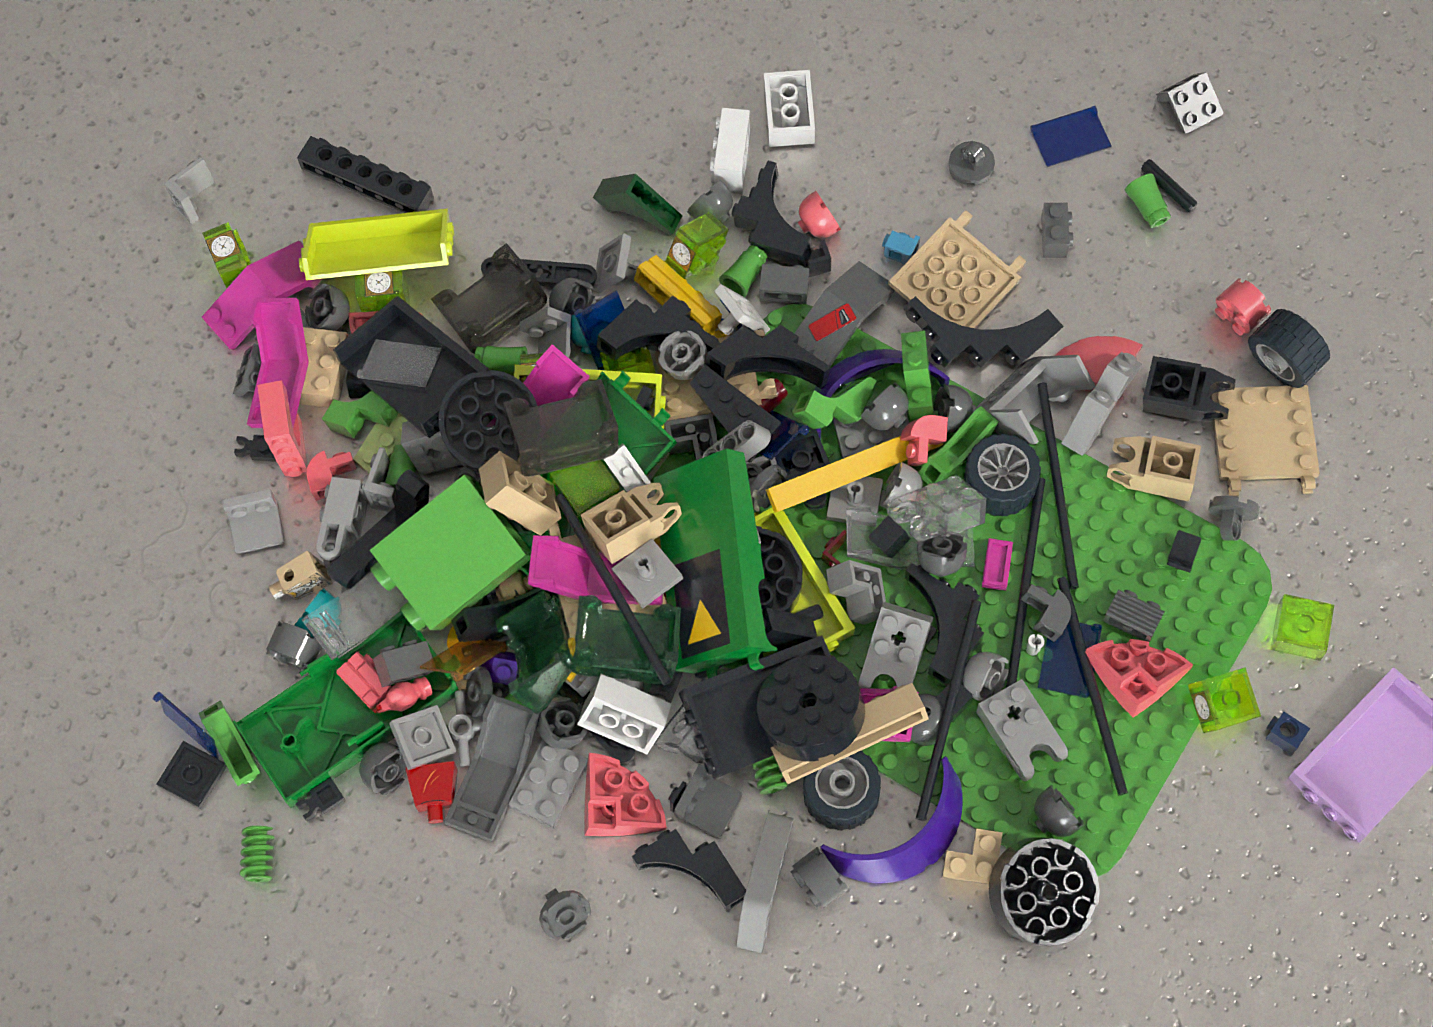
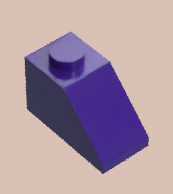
M475 645L471 666L485 667L490 673L492 682L515 686L520 679L524 655Z

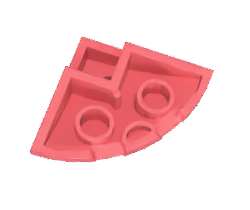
M1094 336L1078 340L1064 347L1054 356L1079 355L1096 386L1106 366L1118 354L1123 352L1136 357L1143 345L1117 336Z
M1130 639L1127 643L1114 644L1113 640L1095 644L1085 651L1102 682L1132 717L1144 711L1169 691L1193 666L1186 658L1168 648L1161 651L1150 647L1148 641Z
M596 753L588 754L585 788V836H624L666 830V818L659 799H655L649 789V783L636 770L631 772L621 766L620 761L615 758Z

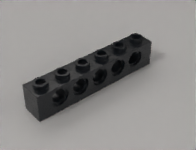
M310 136L297 156L302 170L403 213L427 211L434 199L432 189L426 182L413 180L403 172L397 173L392 171L382 163H373L367 157L352 154L342 146H333L323 138L317 139Z

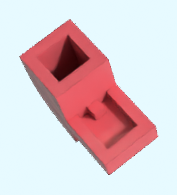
M927 415L905 426L900 440L909 441L906 448L909 466L917 467L927 463L928 444L938 445L946 442L948 417Z
M322 451L311 459L307 467V480L316 501L325 498V489L327 485H330L332 477L357 469L351 452H340L328 459L325 451Z

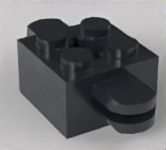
M788 419L781 422L782 425L777 430L779 442L770 445V454H774L777 465L787 472V481L830 464L816 429L802 434L796 421ZM823 493L806 500L804 505L808 510L818 511L826 505L827 495Z

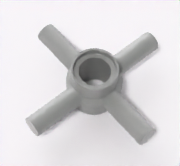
M458 690L455 691L456 715L450 719L449 725H446L450 736L458 741L460 766H469L468 741L474 738L476 731H481L483 720L474 722L470 716L466 715L465 691ZM463 723L468 724L465 732L457 733L459 725Z

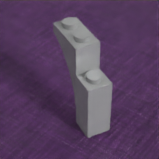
M1121 352L1106 366L1095 389L1084 400L1061 444L1081 456L1090 449L1113 407L1142 366V363L1138 362L1135 356Z

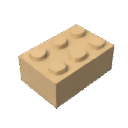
M303 327L309 364L299 404L329 408L333 399L340 400L346 369L339 363L333 349L340 342L344 341L348 334L347 332Z
M501 451L479 468L485 497L484 501L489 508L496 509L509 520L520 523L528 531L532 530L540 536L561 519L559 506L555 500L554 484Z

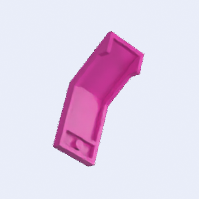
M298 240L248 265L202 316L203 320L229 349L235 350L255 328V325L249 320L254 298H287L306 287L314 289L323 280H306L305 272L300 271L299 258H302L301 248H304L301 241Z
M254 298L249 320L256 328L261 367L247 425L251 428H263L257 385L282 380L287 390L292 427L294 428L309 364L299 300L297 298Z
M553 344L538 359L536 366L523 382L533 394L538 406L540 416L538 440L553 424L558 422L590 378L588 374ZM494 417L486 427L494 426L497 419Z
M533 535L528 576L529 585L586 603L616 604L583 548L562 542L559 536ZM599 553L627 603L638 604L611 569L627 556L611 564L603 553ZM663 594L648 605H662Z

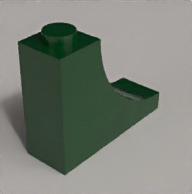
M636 173L602 179L593 196L607 211L634 215L653 224L667 235L674 233L683 216Z

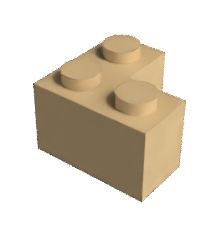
M976 828L972 854L946 850L942 877L989 884L993 867L1000 855L1002 832Z

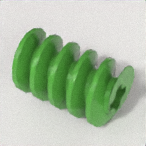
M775 756L752 764L753 769L756 771L754 774L755 779L759 780L757 788L762 790L759 793L760 795L777 793L790 786L787 782H781L784 776L782 772H779L780 768Z
M249 826L242 829L241 834L245 838L241 840V845L245 848L240 851V854L245 858L240 861V865L244 868L240 870L239 875L244 880L249 882L273 880V877L265 875V872L273 870L272 866L266 865L267 861L274 859L273 856L266 854L267 851L274 850V846L267 844V841L274 840V836L267 834V831L273 830L272 827Z

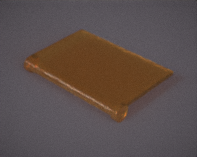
M493 640L458 642L421 665L420 669L450 673L459 682L463 679L464 675L500 652H506L508 646L505 642Z

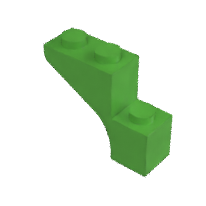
M925 331L901 333L903 371L909 400L910 422L923 416L935 415Z
M867 377L862 381H853L830 398L821 395L815 390L801 393L792 415L813 430L827 427L833 420V417L844 425L858 422L861 419L867 401L873 395V387L876 380L872 377Z
M371 391L361 399L352 402H342L333 399L322 420L331 431L354 439L358 431L362 429L365 419L389 427L393 419L397 417L398 412Z
M982 406L977 408L953 437L939 451L928 457L927 463L918 472L921 478L934 490L949 483L960 466L967 462L968 455L971 453L974 445H977L983 438L989 437L999 421Z
M220 700L198 714L237 786L242 783L248 784L257 777L260 770L253 754Z

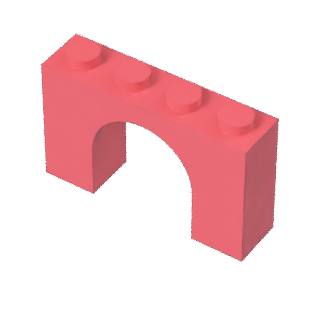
M282 380L259 384L257 386L264 439L284 476H300L302 473L307 472L308 467L301 418L297 412L293 428L287 390Z

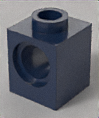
M1283 712L1279 718L1274 716L1266 727L1270 731L1266 739L1293 755L1310 728L1286 712ZM1285 727L1289 729L1291 736H1284L1280 728Z

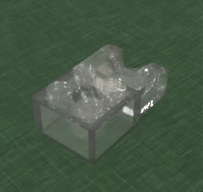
M956 475L893 498L889 502L887 515L898 524L911 522L910 535L917 541H925L939 535L945 538L984 524L986 497ZM901 506H906V509L897 512Z

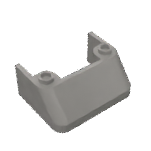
M1079 355L1038 356L1025 361L986 397L976 409L982 406L999 421L994 429L996 434L1015 435L1022 440L1024 439L1028 444H1037L1039 441L1029 424L1041 412L1037 384L1047 383L1050 402H1065L1072 397L1074 391L1090 390L1096 386Z

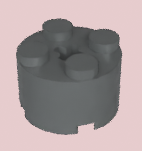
M278 621L266 648V654L283 664H288L289 662L295 665L296 668L303 670L307 665L317 660L325 640L317 635L311 638L308 631Z
M818 847L792 865L794 868L790 871L801 888L805 885L808 887L809 890L806 894L817 909L820 906L825 908L849 889L845 882L843 883L839 878L840 875L824 854L820 852Z

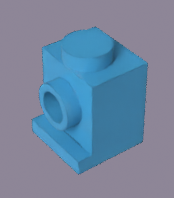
M892 230L891 234H886L882 243V247L885 248L884 257L905 265L918 251L920 237L916 235L913 239L906 233H898Z

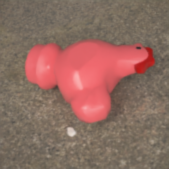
M426 677L415 678L413 683H396L389 689L386 698L376 705L373 712L382 713L389 710L401 712L413 706L419 698L425 700L428 696L432 695L429 681Z

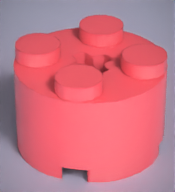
M1238 278L1216 298L1217 308L1215 312L1222 320L1227 319L1233 324L1232 329L1235 333L1242 336L1244 333L1251 332L1270 315L1271 307L1270 305L1265 307L1262 301L1266 298L1258 288L1247 280L1242 283L1241 278Z

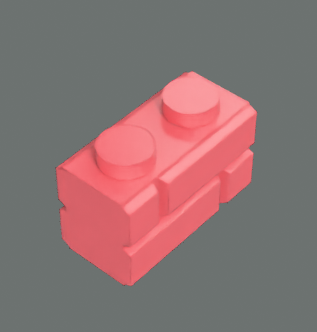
M356 652L336 673L373 711L376 705L386 698L392 686L382 687L377 671L374 669L373 659L368 654L363 657L359 652Z

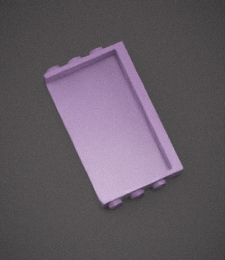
M1393 667L1292 772L1288 779L1303 791V796L1312 804L1316 803L1323 809V814L1330 821H1336L1350 839H1356L1360 843L1433 765V698L1427 697L1417 683L1409 681Z

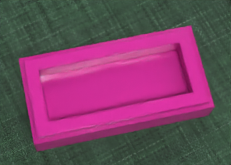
M988 538L982 587L1007 590L1013 542Z

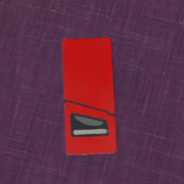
M847 303L811 323L808 327L815 340L819 341L856 320V316Z

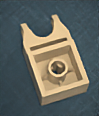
M1141 436L1115 438L1112 450L1130 462L1109 465L1108 478L1128 489L1184 501L1190 500L1201 450L1200 445L1152 436V439ZM1125 444L1128 445L1130 448L1123 449L1118 445ZM1113 471H1121L1124 475H1117Z
M650 483L635 487L628 492L623 490L581 514L587 535L611 564L634 552L649 540H654L666 533L682 515L678 503L657 505L664 495L660 483ZM657 490L653 497L647 498L651 491ZM675 509L672 516L664 518L670 510Z

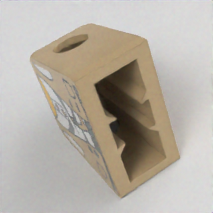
M306 551L276 570L279 581L270 585L269 589L275 599L288 594L295 600H298L332 585L333 582L328 575L324 563L311 552Z

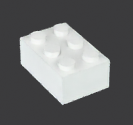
M810 70L764 73L769 147L815 144Z
M722 108L721 117L717 116L716 118L717 135L716 137L714 136V157H711L710 171H712L711 182L716 184L718 181H722L731 193L743 194L750 141V110Z
M601 674L584 702L577 725L648 754L665 727L671 703Z

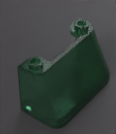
M545 590L496 620L497 630L499 632L505 631L509 637L506 644L515 652L520 676L519 679L508 684L510 694L535 714H539L548 707L573 670L574 663L560 611L562 605L557 597L550 596Z
M579 596L571 656V671L584 676L600 677L603 674L614 679L662 684L621 611L603 609V602L596 596ZM662 604L655 608L653 614L633 612L670 677L673 678L678 663L681 607Z

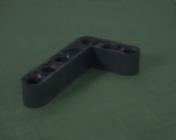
M406 470L396 483L395 507L332 563L328 570V575L346 590L353 588L371 571V567L378 562L370 549L429 503V483L412 470Z

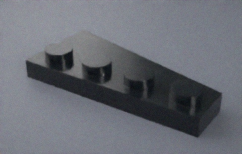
M706 365L690 382V386L728 433L743 422L751 420L768 429L772 438L782 425L774 416ZM759 452L750 458L749 461L752 462Z

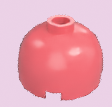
M817 191L809 194L801 202L798 211L801 220L798 221V224L805 234L810 232L814 237L821 239L828 238L841 230Z

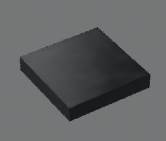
M183 741L156 785L201 809L227 766L225 762Z

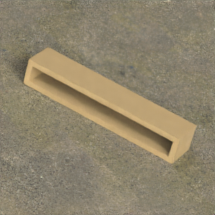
M913 683L899 686L894 691L884 696L875 697L871 702L864 704L865 719L860 733L851 745L835 756L831 754L818 758L819 761L805 762L788 758L774 747H771L787 784L928 720L925 707Z

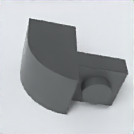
M1031 584L1022 595L1021 600L1042 612L1033 629L1054 642L1062 635L1070 620V603L1059 589L1051 596L1043 587Z

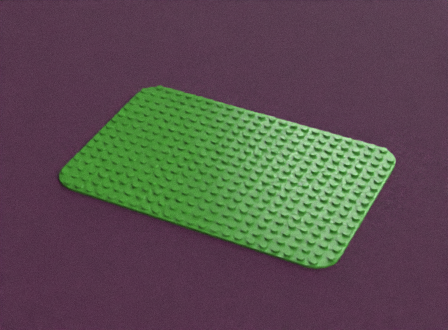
M793 304L771 311L763 319L770 328L765 336L780 324L795 333L813 306ZM857 328L830 367L832 368L845 358L855 356L860 352L877 349H896ZM903 363L893 364L856 379L862 381L867 377H872L876 380L873 387V395L867 401L865 407L871 406L872 402L895 382L907 395ZM755 372L758 386L764 380L773 378L778 379L788 392V396L770 414L780 422L788 419L796 421L802 434L810 432L808 426L792 415V412L801 393L812 391L816 386L806 380L788 374ZM930 375L934 403L937 391L941 386L937 379ZM952 380L949 381V385L959 386L966 390L972 398L973 405L976 407L985 399ZM853 381L842 386H839L837 390L833 393V395L839 392L847 385H849L850 383H852ZM907 411L906 413L910 423L909 411ZM934 411L936 416H938V411ZM713 415L717 440L719 441L728 432ZM832 420L827 427L821 428V443L830 464L842 459ZM1030 424L1039 442L1029 445L1034 448L1036 455L1039 457L1041 467L1040 478L1045 479L1031 584L1043 587L1052 596L1059 589L1057 579L1067 577L1045 432ZM777 432L772 436L769 444L755 458L770 454V445L779 442ZM947 433L946 442H943V444L945 445L955 433ZM1056 438L1079 588L1070 589L1086 647L1089 648L1109 640H1113L1114 644L1127 643L1130 639L1141 640L1103 621L1118 589L1121 591L1130 590L1137 594L1138 599L1144 602L1153 601L1161 607V610L1165 611L1149 642V646L1161 651L1168 648L1186 658L1193 666L1169 691L1135 717H1132L1120 705L1093 668L1128 791L1127 794L1118 796L1069 622L1062 635L1053 642L1033 629L1042 612L1028 604L1017 681L1021 679L1024 681L1068 750V757L1060 762H1056L1045 751H1033L1029 757L1034 766V775L1028 781H1022L976 713L978 704L981 702L973 698L972 703L954 722H951L942 758L945 756L948 758L961 782L963 795L962 822L974 829L1002 832L1001 845L1007 849L1018 841L1033 837L1065 841L1079 848L1089 858L1097 877L1108 873L1122 858L1200 723L1191 694L1205 691L1210 706L1266 609L1272 592L1270 570L1263 557L1241 539L1225 541L1221 537L1219 527L1167 498L1128 489L1118 482L1111 480L1107 477L1109 468L1107 465L1087 454L1081 456L1061 444L1062 441ZM944 445L928 451L927 459L928 457L939 451ZM694 451L669 454L650 482L654 483V477L694 462ZM905 460L902 463L908 465V460ZM964 463L957 470L951 481L937 490H934L922 479L921 491L924 492L922 501L919 505L914 504L911 509L905 512H894L879 505L875 528L827 520L831 491L826 492V505L818 511L808 510L804 502L783 510L826 581L828 580L826 570L830 567L822 561V552L825 550L826 543L832 537L837 538L845 530L847 531V540L832 556L840 563L851 560L880 568L886 602L932 616L931 626L936 629L937 624L930 605L921 592L905 579V572L911 562L916 566L920 565L917 557V541L921 535L929 532V535L937 534V530L941 529L961 534L963 541L968 544L966 559L961 569L956 573L943 577L931 573L930 575L936 579H944L950 584L952 589L955 588L958 582L963 585L968 584L976 589L977 594L980 595L979 601L981 602L976 624L981 627L984 636L972 656L979 652H993L1005 657L1009 663L1032 501L1029 502L1025 509L1020 510L1019 513L1003 517L992 516L989 513L980 511L966 495L963 484L966 463ZM897 464L870 474L867 477L883 479L882 490L886 491L888 486L886 481ZM924 464L911 467L919 472ZM1113 471L1117 475H1123L1118 471ZM770 505V506H769L768 508H766V509H764V508L761 506V507H760V511H756L755 509H753V510H754V513L759 512V513L761 514V513H763L764 511H766V510L772 508V506ZM887 516L901 526L911 538L891 560L868 538ZM1178 530L1201 537V543L1195 556L1191 573L1167 565V559ZM988 538L1013 542L1006 591L982 587ZM835 595L847 614L846 597ZM664 615L651 617L658 625L650 635L667 645L670 639V626ZM877 620L866 625L852 622L855 627L854 635L840 642V646L830 652V655H834L837 661L844 664L852 672L857 684L859 683ZM938 630L923 651L916 671L913 685L916 691L919 692L918 694L926 693L937 697L947 687L928 674L929 666L938 648ZM897 633L895 637H897L898 640L902 641V638L899 637ZM1033 634H1035V638L1039 634L1044 638V645L1037 655H1029L1026 652L1028 639ZM762 654L759 655V659L764 658ZM748 657L736 660L717 669V674L720 675L748 664ZM1005 663V667H1004V668L1008 669V668H1009V664H1008V663ZM880 674L875 677L870 689H891L896 686V682L888 674ZM1009 714V715H1008V717H1009L1010 719H1011L1012 717H1014V719L1017 720V716H1016V715H1014V714ZM880 741L862 750L863 753L872 758L880 773L921 797L934 745L920 746L912 741ZM941 763L930 801L935 806L939 803L943 788L944 771ZM1050 785H1053L1054 790L1060 791L1075 809L1073 815L1076 818L1080 816L1085 824L1070 836L1056 837L1049 831L1044 834L1035 824V821L1038 819L1034 812L1035 802L1038 796Z

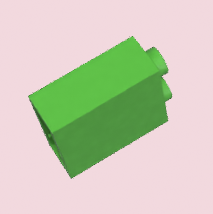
M467 475L460 477L370 549L378 561L371 567L373 575L386 590L391 591L396 586L408 600L401 607V611L418 631L422 630L425 626H428L430 630H443L452 623L451 620L463 608H471L531 559L530 548L503 513L486 505L483 488L474 477Z

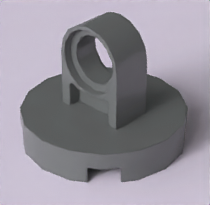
M968 141L957 145L952 150L949 158V171L953 178L961 184L975 183V185H980L986 182L993 174L995 165L994 154L986 145L980 142Z
M748 463L746 464L747 472L755 471L757 473V477L749 481L753 509L760 511L761 506L766 509L771 505L765 490L781 484L782 480L786 482L787 472L778 465H771L763 470L756 464Z
M1216 496L1213 500L1210 499L1209 512L1222 518L1220 533L1223 540H1239L1243 521H1252L1258 518L1260 509L1258 503L1247 499V504L1239 502V497Z
M471 666L464 674L463 680H467L466 689L461 690L465 691L466 713H472L471 716L473 717L483 716L492 694L495 695L493 687H497L502 691V696L498 697L505 698L510 693L509 685L492 682L490 673L485 667Z
M555 888L545 894L548 901L540 911L539 921L542 929L550 938L555 939L554 936H561L563 939H568L577 935L587 925L585 920L588 917V913L591 915V907L587 899L580 892L569 890L559 893Z

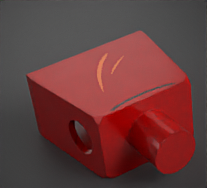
M455 762L425 764L408 770L406 767L412 797L419 812L427 811L428 823L430 824L443 822V809L450 808L455 799L458 773Z

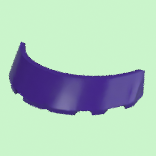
M877 349L860 352L855 356L845 358L830 369L827 384L821 389L816 386L814 390L830 398L839 386L893 364L903 363L902 351ZM929 362L930 375L937 379L941 387H944V384L949 385L950 378ZM818 428L816 430L821 440V428Z
M946 756L941 759L944 771L941 797L936 810L923 829L904 844L875 854H852L833 849L824 844L821 845L820 851L837 873L851 879L872 884L892 883L907 880L922 873L927 866L933 865L941 858L956 835L963 806L960 779Z

